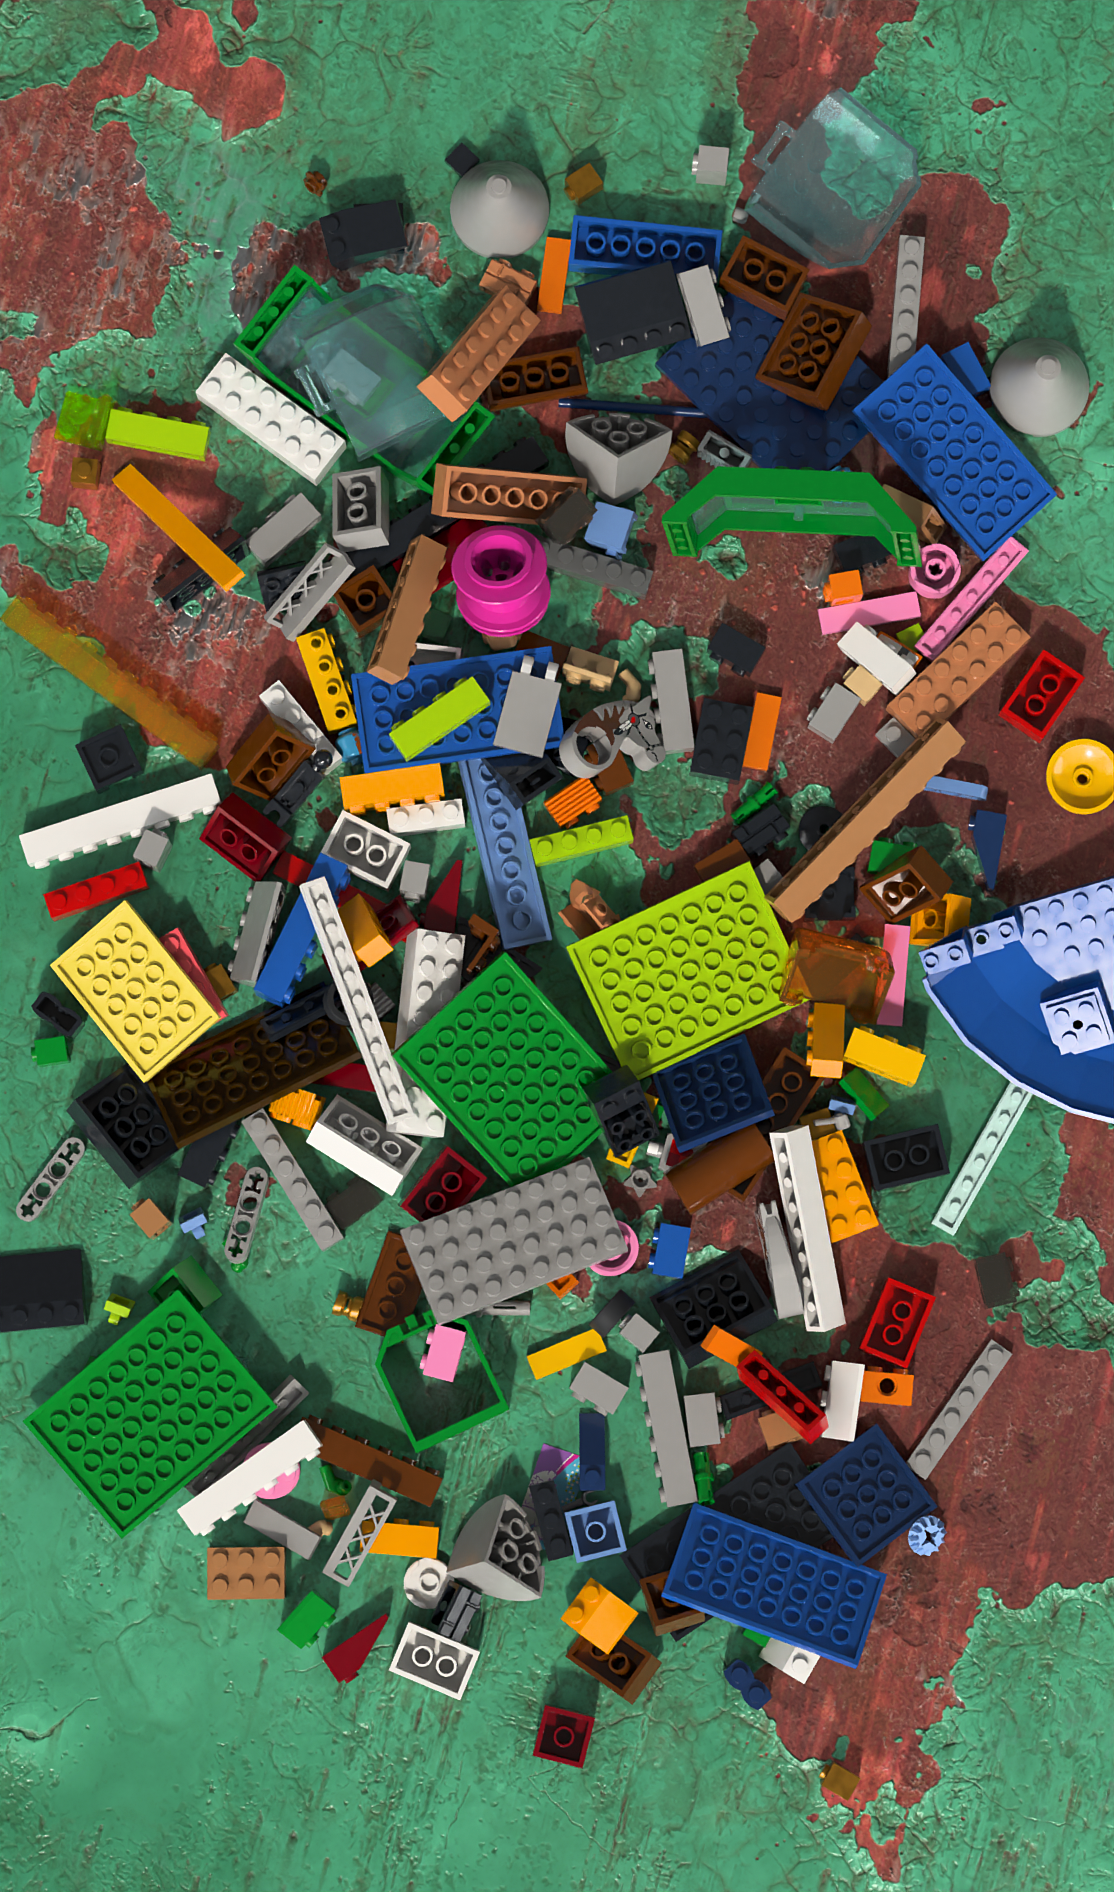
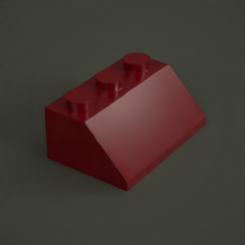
M232 792L217 807L199 839L253 881L261 882L281 857L292 837Z
M445 1145L398 1203V1206L418 1222H423L466 1205L487 1177Z

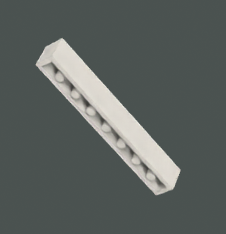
M211 773L19 835L28 865L40 869L49 866V861L58 858L60 861H65L73 858L74 853L83 851L84 854L98 850L97 846L107 843L108 846L122 842L121 838L129 835L132 838L140 837L145 829L148 830L155 827L161 830L169 827V822L179 820L180 823L194 819V814L203 812L204 815L214 813L221 804V799Z
M794 1125L769 1134L795 1272L802 1298L806 1330L825 1332L846 1324L809 1125Z

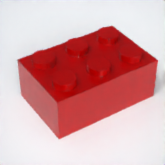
M1043 649L998 716L1040 744L1085 677Z
M887 1278L858 1349L904 1369L908 1368L936 1297L894 1279Z

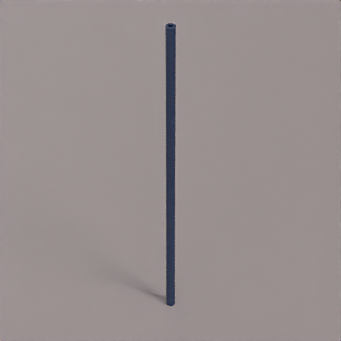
M575 398L559 399L558 403L560 408L708 418L698 407Z

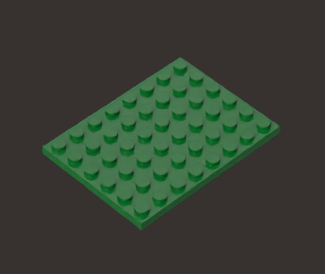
M504 951L391 1054L395 1061L510 1187L567 1166L602 1133L582 1088L612 1073V1071Z
M178 1289L23 1420V1423L122 1539L274 1411L278 1405L184 1293Z

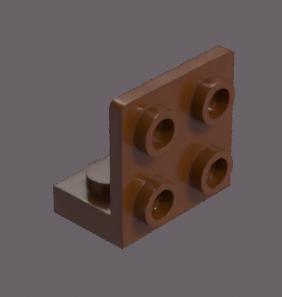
M473 914L468 921L471 934L481 941H484L485 938L487 940L467 968V974L471 977L474 973L479 974L487 964L485 957L489 952L493 954L501 943L499 930L476 914Z

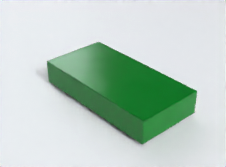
M857 1067L838 1082L871 1121L889 1107V1104Z

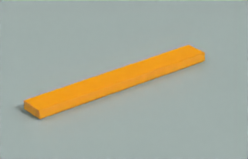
M131 464L112 479L113 483L226 592L245 576L244 572Z

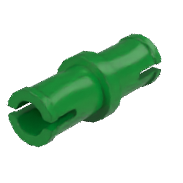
M768 781L752 796L748 795L746 801L730 814L739 826L754 813H759L762 810L761 807L774 795L778 794Z
M697 1452L693 1454L696 1473L693 1478L694 1483L697 1484L698 1504L704 1506L712 1505L715 1503L712 1488L714 1475L710 1471L709 1453L705 1452L704 1456V1452Z

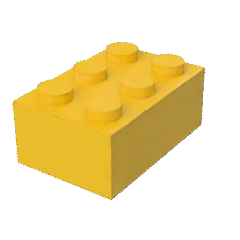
M860 1026L859 1029L854 1028L844 1050V1062L910 1088L916 1083L926 1055L921 1054L922 1049L910 1044L903 1047L897 1044V1039L884 1035L882 1038L873 1035L875 1031L865 1026Z

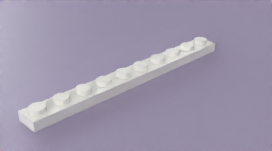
M325 876L303 883L299 886L388 1125L413 1117L414 1113Z

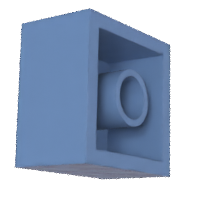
M614 1500L564 1512L577 1563L627 1551Z

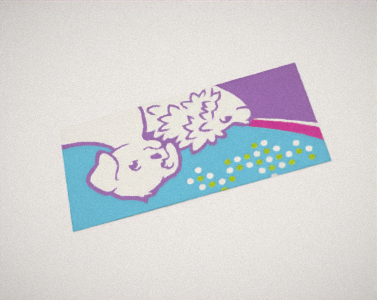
M543 1443L529 1485L554 1479L560 1506L562 1507L574 1502L578 1494L579 1456ZM528 1487L521 1508L527 1515L525 1519L530 1528L536 1530L541 1547L545 1550ZM563 1513L565 1525L567 1526L565 1513Z

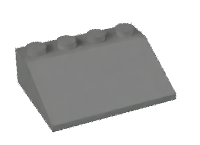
M255 882L254 888L249 887L246 901L250 902L248 912L243 911L240 926H244L241 936H236L233 950L237 951L235 960H230L227 974L231 975L230 980L232 982L255 987L270 956L286 895V890L281 882Z

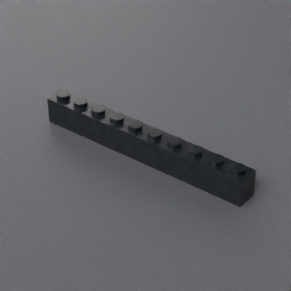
M533 436L528 439L523 437L513 444L514 448L508 452H505V450L500 451L492 457L493 461L489 464L484 465L482 463L476 467L540 472L549 466V460ZM431 495L429 502L424 505L419 503L408 510L409 514L402 519L396 517L389 522V545L345 552L356 568L344 583L372 565L375 566L379 573L384 571L406 555L411 540L421 534L432 539L463 518L431 514L433 495Z

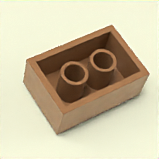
M285 1546L207 1548V1600L286 1598Z

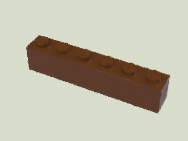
M311 1414L308 1419L305 1417L301 1418V1421H307L323 1444L319 1448L321 1453L316 1457L370 1481L374 1479L380 1482L381 1486L429 1507L432 1506L443 1481V1478L439 1477L440 1471L426 1466L425 1470L415 1466L417 1461L403 1456L401 1460L393 1457L394 1451L381 1445L378 1449L368 1446L369 1440L356 1435L355 1439L345 1435L347 1430L333 1425L331 1429L322 1425L324 1420Z

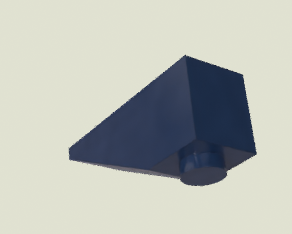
M977 809L975 816L970 815L968 830L972 831L971 840L986 890L992 892L995 887L1007 815Z
M579 1413L580 1491L605 1490V1416L601 1413Z

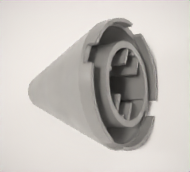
M506 160L484 162L470 169L457 183L450 203L451 222L458 238L474 253L486 258L505 257V259L517 257L530 250L544 234L549 218L548 196L539 178L528 168Z
M1042 337L1021 340L1006 349L996 361L989 381L991 384L989 390L990 400L998 417L1012 430L1033 435V437L1052 436L1069 428L1081 415L1089 395V378L1080 357L1065 344L1054 339Z

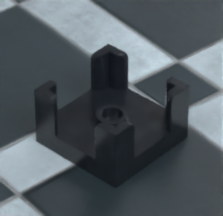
M121 724L75 745L98 794L108 791L110 785L130 776L136 778L144 774Z
M846 867L840 873L839 878L822 891V896L805 909L804 922L855 920L854 867Z

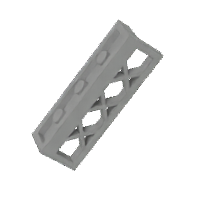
M325 542L265 614L264 619L280 628L286 639L294 642L296 637L302 633L356 567L345 552ZM328 553L335 555L330 562L322 564V560ZM318 572L315 580L307 582L306 579L310 574ZM303 592L299 599L291 601L294 593ZM287 609L286 615L281 620L275 618L279 611Z
M374 1479L322 1573L347 1587L353 1581L398 1499L380 1489L382 1484ZM376 1495L390 1502L386 1510L375 1512L372 1502ZM370 1508L371 1514L365 1515ZM383 1515L378 1522L377 1516ZM373 1518L375 1530L363 1534L360 1525L362 1520ZM357 1529H358L359 1535H358V1536H354V1534L356 1533V1531H357ZM370 1537L368 1543L366 1544L365 1538ZM361 1539L363 1552L351 1556L349 1543ZM346 1551L347 1557L342 1558L343 1554ZM358 1559L357 1563L354 1566L353 1560ZM349 1561L352 1572L348 1578L335 1572L338 1564Z

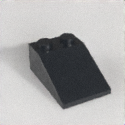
M396 199L344 209L319 218L330 263L341 271L409 247Z

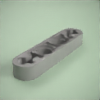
M71 1137L62 1144L18 1203L16 1213L21 1220L32 1222L39 1217L84 1157L86 1147L82 1140ZM70 1143L72 1145L79 1143L78 1149L80 1153L78 1155L73 1153L69 1158L74 1161L71 1166L66 1160L59 1158L62 1153L64 1156L68 1155L70 1152L68 1145ZM57 1162L63 1163L66 1167L65 1174L60 1177H56L52 1173V1166ZM40 1183H47L50 1186L51 1190L48 1196L40 1197L37 1194L36 1188ZM32 1194L43 1203L41 1206L35 1203L32 1207L34 1215L24 1217L22 1207L23 1205L29 1206L33 1202L32 1199H29V1196Z
M260 1167L249 1169L245 1175L225 1244V1255L234 1264L243 1263L249 1255L269 1185V1177L266 1171ZM257 1174H260L263 1182L258 1181L256 1190L260 1194L253 1191L254 1182L251 1179L256 1177ZM248 1197L256 1198V1207L251 1210L245 1209L243 1206L245 1199ZM241 1221L249 1222V1231L244 1234L237 1232L238 1223ZM234 1236L241 1239L239 1246L241 1251H243L242 1254L238 1253L236 1257L230 1251L231 1249H236L238 1244L237 1239H233Z

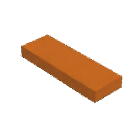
M547 237L537 311L562 314L571 240L554 237Z
M757 692L742 767L767 771L782 697Z
M713 1325L701 1344V1347L735 1367L753 1350H756L761 1356L763 1354L759 1349L716 1325Z

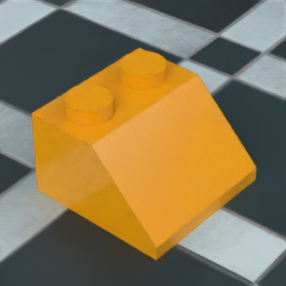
M945 894L941 901L912 914L909 944L930 946L959 928L969 927L971 898L955 894Z
M590 1578L560 1619L599 1649L609 1654L639 1613L599 1582Z

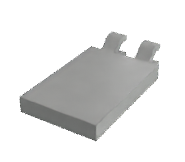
M524 655L520 673L512 671L493 745L543 758L562 686L561 683L555 682L559 664L548 663L545 679L530 676L534 657Z

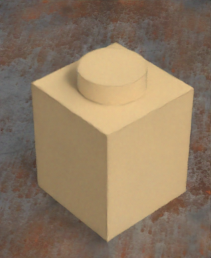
M861 665L856 669L851 667L842 677L845 680L842 687L860 697V703L864 707L883 685Z

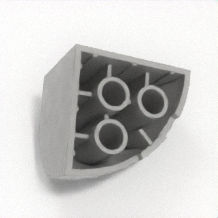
M609 413V417L595 418V415L591 414L566 422L565 438L570 460L578 476L587 478V487L603 500L615 506L639 493L656 476L668 454L672 430L647 418L644 419V422L630 419V414Z
M506 1494L494 1497L482 1505L462 1529L455 1543L446 1573L470 1588L496 1598L512 1601H530L541 1598L545 1580V1566H541L539 1554L542 1547L536 1530H532L525 1519L527 1515L523 1509Z

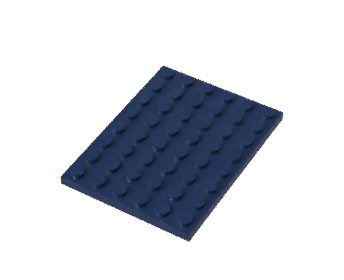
M728 292L722 298L724 307L721 308L723 317L728 318L731 326V331L728 332L729 338L697 347L691 328V338L677 342L655 363V367L732 442L751 454V460L759 468L775 469L776 466H786L790 469L800 470L802 467H811L815 470L831 471L870 433L851 410L884 381L856 356L828 411L806 405L758 381L755 376L785 321Z

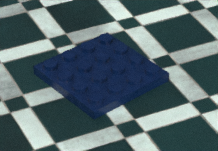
M745 1033L697 1052L652 1074L679 1153L775 1115Z
M878 1424L873 1425L857 1437L854 1442L849 1443L795 1484L849 1559L857 1567L912 1527L919 1518L926 1516L938 1507Z

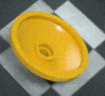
M1090 739L1073 740L1061 746L1051 757L1046 770L1047 787L1055 802L1065 810L1076 814H1093L1109 806L1114 800V753L1104 744ZM1078 776H1085L1086 783H1080L1077 779Z

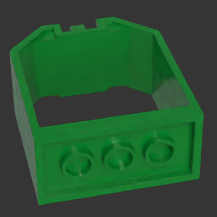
M429 1310L416 1318L414 1314H411L404 1318L405 1323L387 1330L375 1366L416 1454L509 1410L468 1320L457 1318L450 1322L465 1327L500 1403L416 1441L385 1375L382 1363L388 1348L435 1327L437 1322L432 1310Z

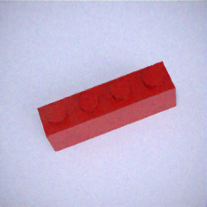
M136 862L43 895L51 919L55 922L150 888L141 863Z
M753 1350L736 1366L739 1379L807 1442L812 1444L829 1428L826 1414L756 1350Z

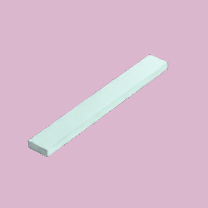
M1010 1081L931 1224L954 1236L1033 1093Z

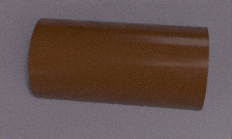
M579 346L509 359L485 388L489 411L588 394Z
M755 1124L712 1140L664 1171L663 1174L691 1216L773 1163L774 1155Z

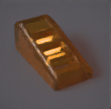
M345 1495L327 1499L320 1503V1507L327 1520L351 1514L348 1498Z

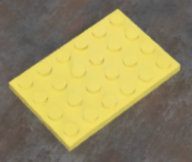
M124 900L50 965L144 1083L149 1081L222 1018L128 900Z

